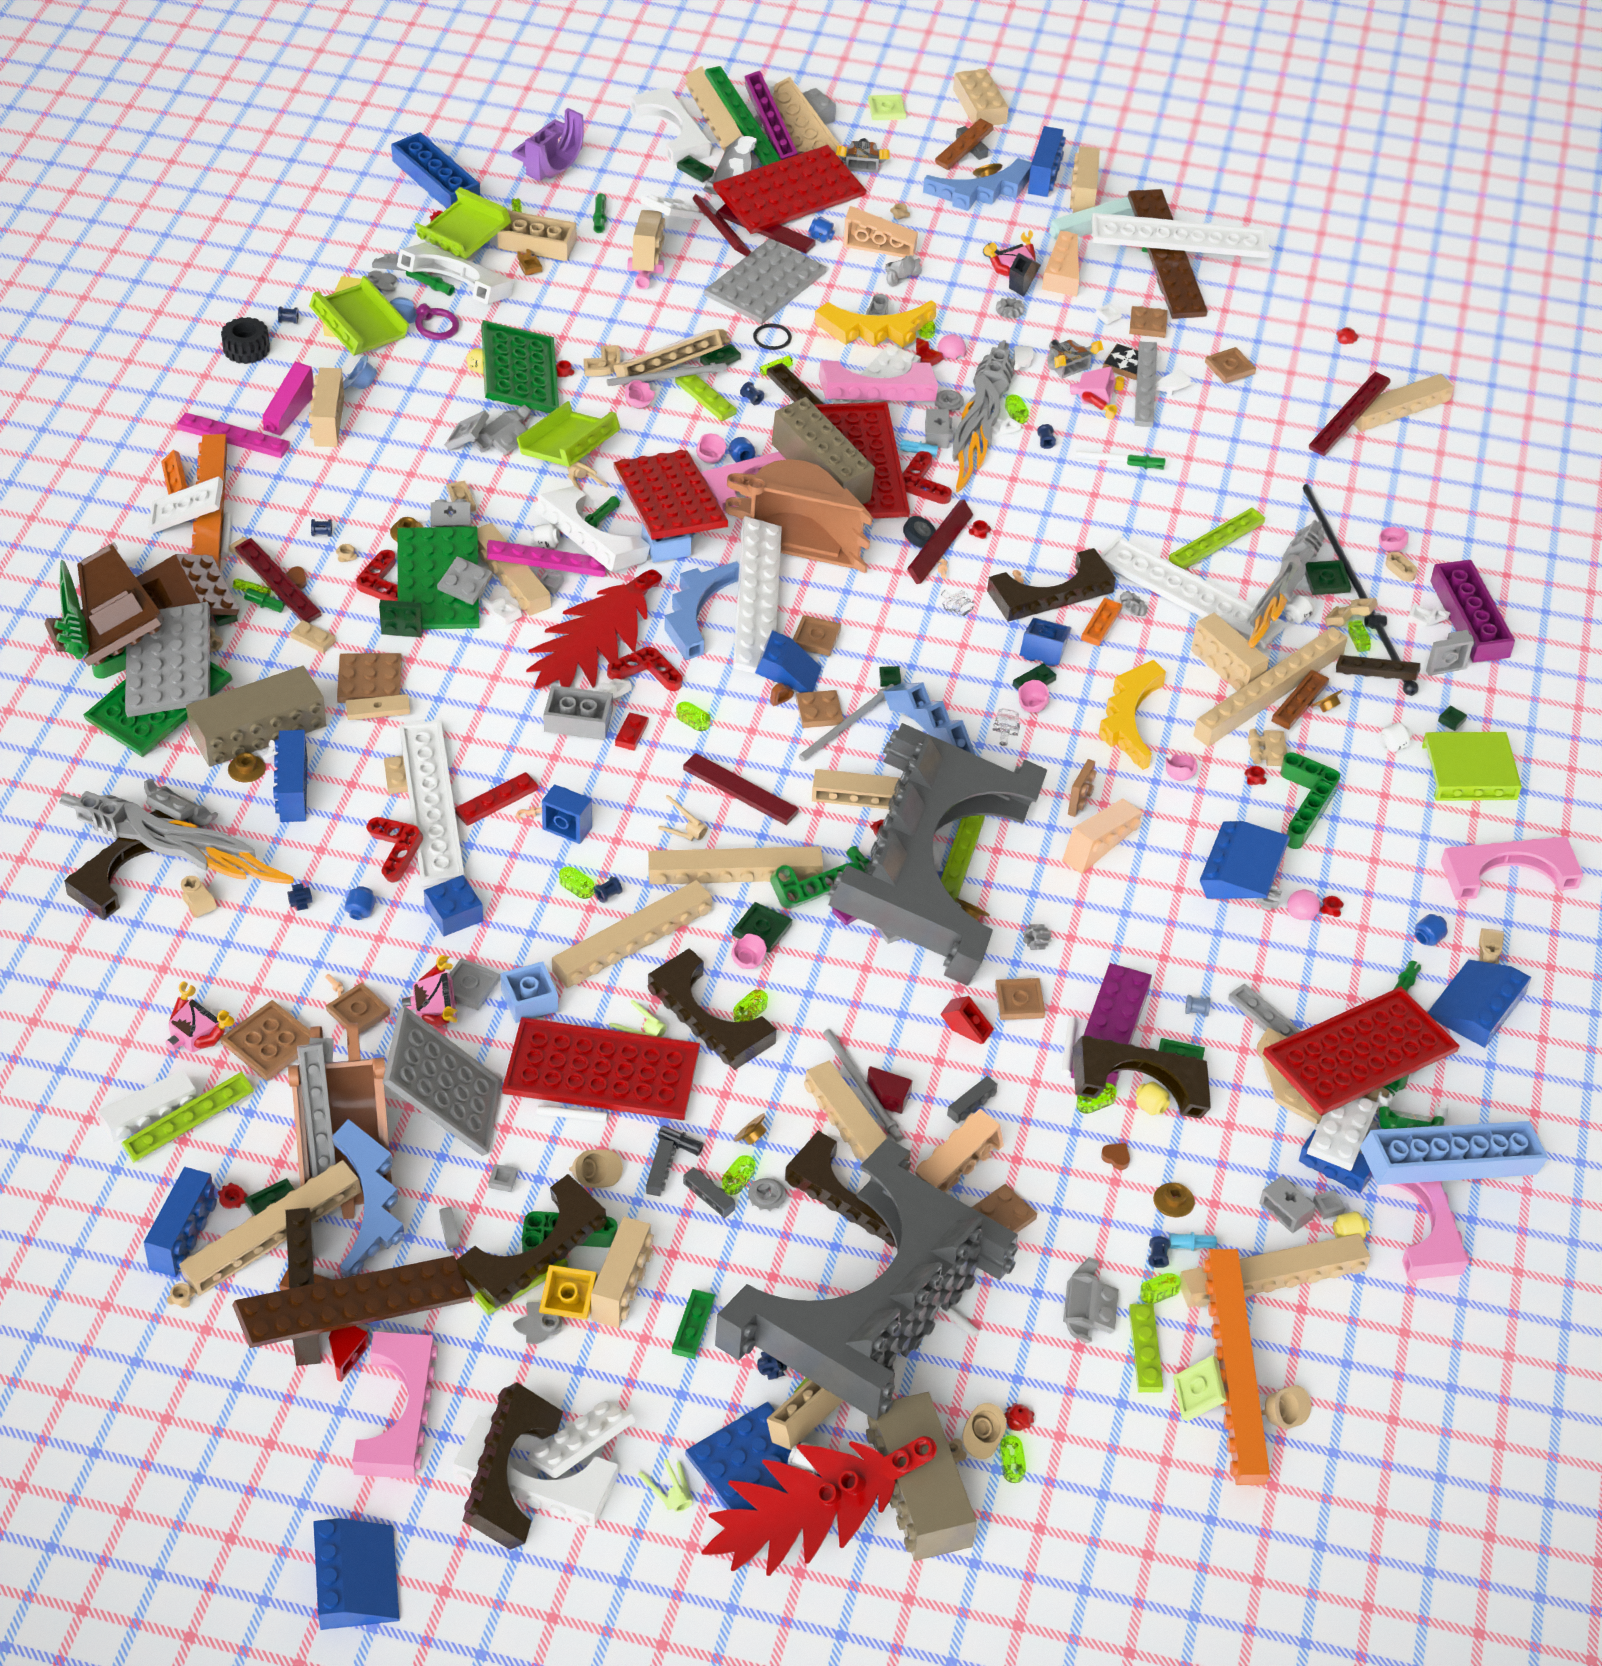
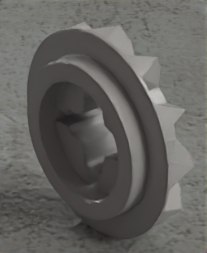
M1008 297L1007 299L1001 298L1000 301H997L995 309L1002 317L1017 318L1024 313L1025 305L1022 304L1021 300Z
M943 390L937 393L934 404L938 409H949V411L954 412L955 410H960L963 406L964 398L956 391Z
M1130 591L1123 592L1120 595L1121 603L1128 612L1141 617L1146 615L1148 607L1140 599V596Z
M758 1179L749 1187L748 1199H750L752 1206H757L760 1211L768 1209L770 1212L773 1208L779 1209L780 1205L785 1202V1188L775 1179ZM770 1190L771 1197L764 1200L763 1195H766Z

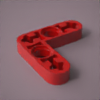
M926 451L918 452L902 473L906 492L938 504H948L951 501L952 490L945 485L924 479L932 465V455ZM912 470H918L920 473H913ZM926 487L930 490H922L921 488Z
M381 550L358 575L356 583L357 589L360 592L380 600L398 601V585L383 579L396 564L395 553L392 550ZM374 569L381 570L379 573L371 572ZM380 588L388 589L385 592L378 591Z
M653 647L642 648L611 661L607 665V676L611 680L616 678L622 680L647 669L667 690L677 691L682 687L683 676ZM629 662H635V663H637L638 665L633 666V665H629L628 663H629ZM657 667H663V668H665L666 670L660 671V670H658V669H656V668H657Z
M374 817L366 825L370 835L375 839L395 843L381 869L385 879L390 883H394L403 877L423 841V834L415 825L382 817ZM399 828V832L393 836L390 835L392 830ZM407 850L405 856L398 857L401 851Z

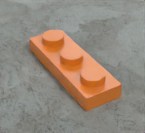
M173 449L161 461L168 495L187 488L180 453Z
M1104 598L1083 631L1081 640L1100 646L1121 612L1122 604Z

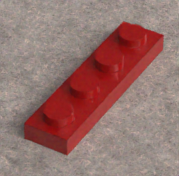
M524 772L455 807V814L466 826H469L537 791L538 784L527 772Z

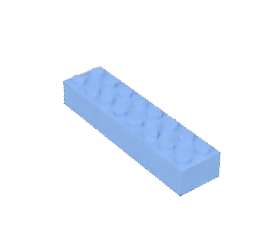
M1530 1121L1371 1130L1360 1146L1377 1185L1537 1175L1549 1158Z

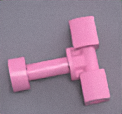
M628 257L627 271L639 272L635 279L636 287L646 289L650 283L649 275L651 273L663 274L665 260H659V264L655 265L654 271L632 269V257Z

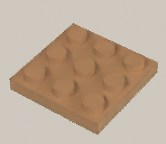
M340 653L337 703H345L346 700L400 695L402 653Z
M271 1000L223 1035L220 1041L224 1047L265 1081H268L298 1059L297 1046L308 1045L311 1037L310 1030L274 1000Z

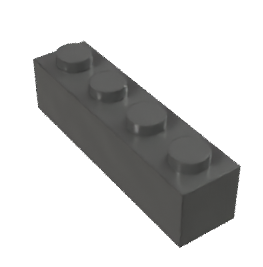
M966 126L956 129V139L968 129ZM981 141L970 152L978 160L988 157L989 148Z
M986 1076L948 1106L947 1116L957 1124L960 1121H964L970 1113H974L980 1105H984L990 1097L996 1095L998 1084L989 1076Z
M659 1139L646 1184V1194L660 1197L662 1191H665V1179L668 1180L669 1177L668 1168L672 1167L673 1159L671 1158L675 1156L676 1152L674 1141Z
M693 1167L683 1175V1184L724 1219L735 1211V1200L728 1196L722 1188L717 1187L711 1179L705 1177L700 1170Z

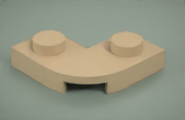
M619 345L600 346L601 358H583L585 376H602L614 373L613 365L621 363Z
M1377 599L1351 600L1349 606L1341 608L1336 606L1325 618L1326 625L1340 627L1345 625L1352 615H1370L1378 605Z

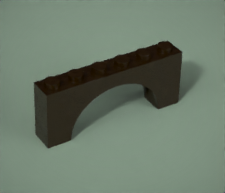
M1091 548L1077 552L1075 561L1077 573L1067 582L1050 587H1035L1020 583L1007 572L988 577L987 592L1007 622L1113 593L1116 577L1096 549Z
M157 809L150 813L157 818L174 819ZM118 837L111 845L101 850L98 855L87 861L81 868L64 880L66 893L104 921L120 908L118 894L110 886L114 874L122 865L134 857L156 851L144 845L140 840Z
M688 948L648 974V990L653 996L656 995L667 1009L673 1011L679 1021L685 1023L696 1037H700L711 1051H715L724 1064L729 1065L735 1071L776 1044L777 1029L763 1016L745 1022H731L716 1018L703 1010L695 1001L691 990L695 982L703 976L704 961Z
M1081 1036L1072 1047L1075 1095L1097 1098L1106 1088V1080L1109 1074L1116 1071L1131 1070L1147 1074L1162 1083L1175 1098L1180 1115L1201 1119L1211 1109L1206 1060L1181 1056L1176 1053L1161 1052L1152 1048H1141L1133 1044H1122L1112 1040L1097 1039L1092 1036Z
M818 1130L786 1166L785 1181L790 1186L805 1192L810 1198L825 1204L831 1211H836L843 1215L849 1222L856 1223L869 1234L876 1235L889 1246L896 1248L894 1238L883 1219L870 1206L858 1199L856 1194L846 1189L834 1175L831 1163L836 1156L837 1141Z
M566 1174L550 1187L551 1199L559 1210V1216L553 1231L541 1244L527 1252L513 1256L492 1255L482 1251L475 1245L456 1260L459 1273L495 1309L502 1304H507L517 1292L526 1289L539 1275L545 1274L548 1271L549 1265H553L558 1260H563L569 1251L576 1246L582 1245L587 1237L605 1226L607 1222L606 1209L569 1174Z
M310 1208L285 1210L289 1289L315 1284V1250ZM319 1334L292 1339L296 1366L321 1364Z
M518 1382L504 1387L498 1395L497 1408L491 1417L492 1424L484 1440L485 1447L483 1454L478 1460L479 1467L471 1483L472 1490L469 1499L464 1505L465 1513L462 1519L464 1523L509 1550L526 1543L532 1522L516 1505L508 1485L507 1464L511 1448L520 1435H531L543 1440L556 1434L563 1415L561 1409Z

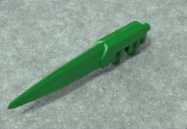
M61 559L59 585L62 621L56 620L54 627L63 631L62 634L58 633L56 641L65 643V652L74 655L76 659H82L89 648L85 617L81 613L76 589L66 562Z

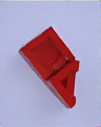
M916 338V354L921 357L920 363H930L932 367L943 360V353L930 349L928 341Z

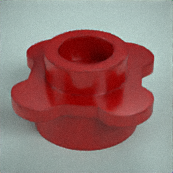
M561 360L556 365L558 377H568L575 373L572 370L571 363L567 360Z
M977 520L973 522L972 528L968 532L977 538L985 539L987 533L991 531V527L988 526L987 522Z
M1252 766L1245 770L1244 774L1247 776V784L1264 785L1267 783V779L1264 777L1265 770L1262 767Z
M1336 896L1323 898V906L1320 908V912L1334 917L1341 916L1340 909L1344 906L1343 902Z

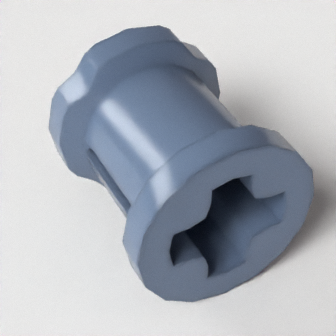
M1188 994L1185 1014H1190V1012L1200 1013L1208 1017L1211 998H1195Z

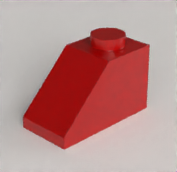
M970 996L951 999L940 1014L952 1031L978 1044H984L994 1030Z
M357 1326L333 1330L328 1337L336 1378L340 1382L343 1381L369 1347L368 1332Z

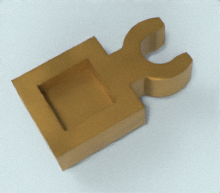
M526 249V254H521L520 251H517L519 266L525 276L542 272L541 263L536 255L531 256L529 249Z

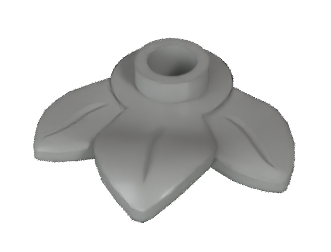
M373 270L366 276L377 289L384 291L395 290L392 283L397 281V277L391 273Z
M527 1302L528 1316L513 1322L515 1330L520 1334L526 1335V1343L539 1344L545 1341L549 1335L557 1334L562 1328V1320L559 1316L539 1313L541 1304L539 1302Z

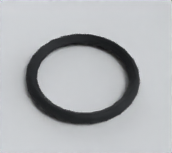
M770 323L759 326L753 333V339L757 345L764 349L777 350L786 347L791 342L792 335L786 327ZM775 327L784 330L788 335V339L782 345L768 346L759 342L757 334L761 329Z

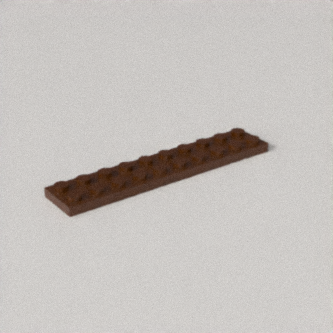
M1162 189L1128 191L1127 196L1135 217L1173 220ZM1146 247L1172 319L1206 317L1208 311L1186 252L1183 250Z
M453 1255L237 1299L233 1302L232 1307L249 1348L469 1302L473 1295L466 1279L459 1273L457 1259Z

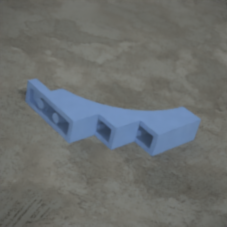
M924 682L902 683L883 691L890 711L901 712L909 716L929 735L976 755L963 720H950L943 701H930Z

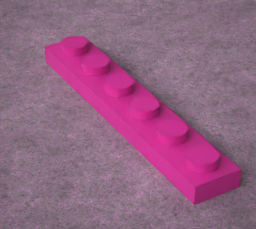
M187 412L177 422V430L202 436V434H226L227 444L281 459L290 448V442L287 440Z
M488 539L487 559L604 577L606 572L605 566L592 556Z

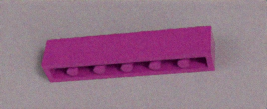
M761 71L745 75L746 90L769 141L779 158L783 160L798 155Z

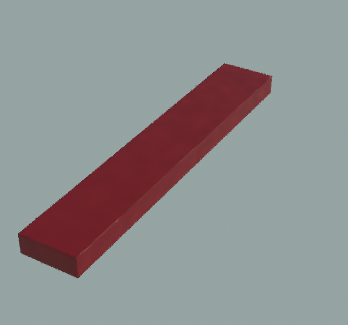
M695 193L692 200L734 250L746 257L749 256L751 250L708 200Z
M726 204L717 210L723 219L744 227ZM779 224L757 232L805 254L816 243V240Z
M1375 371L1308 445L1309 450L1325 456L1391 383V379Z
M965 499L958 501L908 566L907 570L916 584H921L974 515Z
M252 538L235 547V552L300 621L304 620L310 623L322 616L321 611Z
M694 753L683 764L684 771L786 826L799 813L798 807L697 753Z

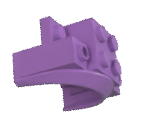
M567 108L564 110L565 123L556 119L552 120L512 151V157L523 162V166L526 167L527 176L539 182L545 177L551 179L574 163L582 149L584 137L583 114Z

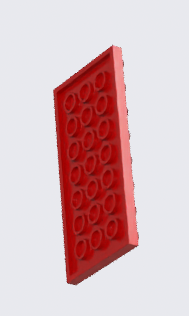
M829 145L713 184V189L750 234L866 194L864 186Z
M888 402L815 404L814 406L875 467L871 501L862 504L873 519L909 517L910 509Z
M688 450L658 453L654 456H639L635 459H621L613 462L614 470L651 540L728 527L727 517Z
M1400 986L1265 1047L1263 1055L1315 1111L1322 1116L1458 1052L1460 1045Z
M521 1017L502 1087V1094L685 1121L700 1051V1043Z

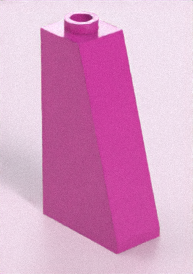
M296 361L293 363L262 415L264 431L281 436L313 399L312 366Z

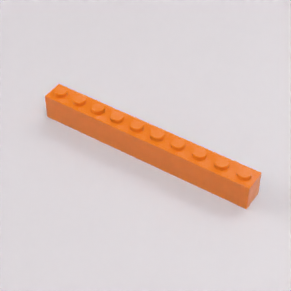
M202 434V442L198 443V451L201 455L197 456L198 467L200 468H197V480L199 481H196V485L220 477L223 480L219 509L215 512L195 518L197 521H193V532L196 534H192V545L195 548H191V555L213 556L220 570L227 440L226 434Z
M1209 1249L1206 1258H1203L1202 1268L1203 1272L1207 1273L1208 1280L1205 1283V1291L1207 1295H1210L1211 1301L1208 1304V1313L1210 1317H1213L1214 1323L1211 1326V1335L1213 1339H1216L1217 1345L1214 1349V1357L1219 1361L1227 1401L1222 1403L1221 1406H1225L1226 1414H1224L1223 1423L1224 1429H1228L1229 1433L1227 1451L1232 1455L1230 1474L1235 1477V1485H1265L1270 1476L1239 1253L1238 1249Z

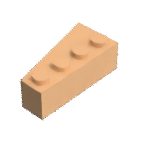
M849 206L845 218L843 247L904 258L909 255L914 257L918 240L917 231Z
M1060 231L1044 271L1042 290L1077 297L1079 284L1078 234Z
M1123 798L1073 827L1062 861L1083 874L1129 834L1139 828L1143 811Z
M981 1109L975 1114H970L959 1129L952 1131L949 1139L943 1145H938L932 1155L917 1166L916 1176L943 1192H947L959 1182L962 1173L968 1175L974 1170L976 1162L980 1159L983 1162L991 1156L989 1153L994 1148L1000 1150L1004 1146L1000 1124Z

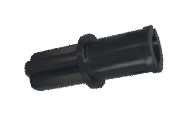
M662 1126L658 1132L659 1139L674 1141L676 1149L679 1150L681 1148L697 1157L704 1147L703 1142L687 1136L686 1132L680 1133L667 1126Z

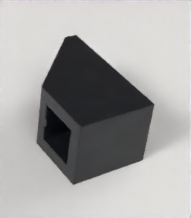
M1018 253L1010 267L1009 289L1024 297L1041 264Z

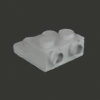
M1467 630L1448 633L1447 640L1433 642L1426 667L1428 676L1466 669L1467 662L1470 659L1471 648L1474 645V639Z

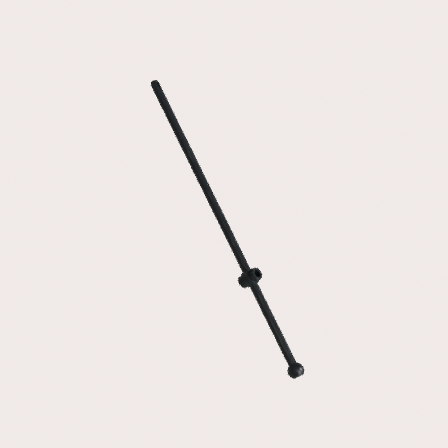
M1304 484L1302 489L1318 520L1322 522L1321 526L1339 560H1342L1347 576L1359 599L1368 598L1310 486ZM1373 610L1370 615L1364 618L1365 627L1376 629L1391 660L1401 661L1384 629L1387 625V616L1376 613ZM1402 679L1404 683L1403 692L1408 696L1415 695L1419 690L1418 684L1413 680L1405 681Z

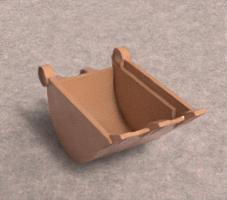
M787 459L769 463L763 466L757 474L731 473L727 476V486L730 489L736 490L750 498H727L725 502L726 513L740 519H744L747 516L782 526L780 553L853 568L862 573H867L868 565L860 555L861 547L865 549L870 548V541L863 533L864 523L869 526L872 525L873 517L847 488L844 489L823 468L807 461Z
M358 1023L346 1024L348 1061L325 1063L332 1135L349 1119L389 1151L383 1084L385 1074L384 1057L361 1059ZM322 1026L310 1027V1037L323 1038ZM299 1065L288 1066L289 1087H292L301 1187L311 1179ZM334 1145L336 1164L343 1160L358 1177L357 1172L347 1157ZM390 1169L385 1175L381 1174V1176L392 1184ZM361 1183L362 1192L340 1205L343 1220L354 1219L355 1205L364 1204V1193Z

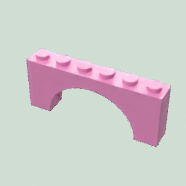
M821 360L819 380L825 399L936 401L938 383L930 363L912 362L911 370L904 375L892 378H873L853 373L844 368L839 361Z
M775 452L703 471L701 474L724 514H726V499L737 497L736 493L738 492L727 486V476L729 474H757L763 466L774 461L786 459L780 452Z
M1567 837L1450 847L1444 849L1441 859L1442 867L1455 900L1476 899L1481 885L1479 878L1485 872L1501 866H1522L1538 871L1548 877L1557 887L1558 891L1578 889L1583 877V872Z
M1442 1181L1390 1184L1400 1187L1416 1197L1424 1206L1431 1222V1234L1421 1243L1406 1247L1402 1263L1408 1280L1463 1275L1466 1265L1469 1264V1254L1463 1248L1462 1235L1460 1231H1457L1455 1215L1448 1206L1449 1199L1447 1193L1442 1189Z
M374 1332L370 1351L371 1365L386 1369L396 1375L405 1385L409 1397L403 1415L393 1427L373 1438L356 1439L352 1460L354 1475L415 1479L416 1469H421L422 1454H419V1447H424L425 1432H422V1427L428 1423V1410H425L426 1403L431 1402L432 1389L428 1387L429 1382L434 1381L435 1367H432V1360H437L438 1346L434 1345L433 1335Z

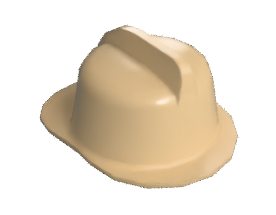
M586 1150L575 1158L572 1166L569 1167V1171L573 1173L574 1178L584 1187L604 1188L613 1186L619 1181L622 1176L623 1165L618 1154L611 1150Z
M1299 1385L1283 1388L1271 1393L1266 1398L1265 1409L1261 1411V1414L1266 1415L1272 1425L1280 1426L1283 1429L1302 1425L1307 1421L1311 1412L1309 1394Z
M983 1403L972 1411L962 1433L963 1444L971 1456L977 1459H987L995 1453L1006 1430V1418L1003 1411L992 1403Z

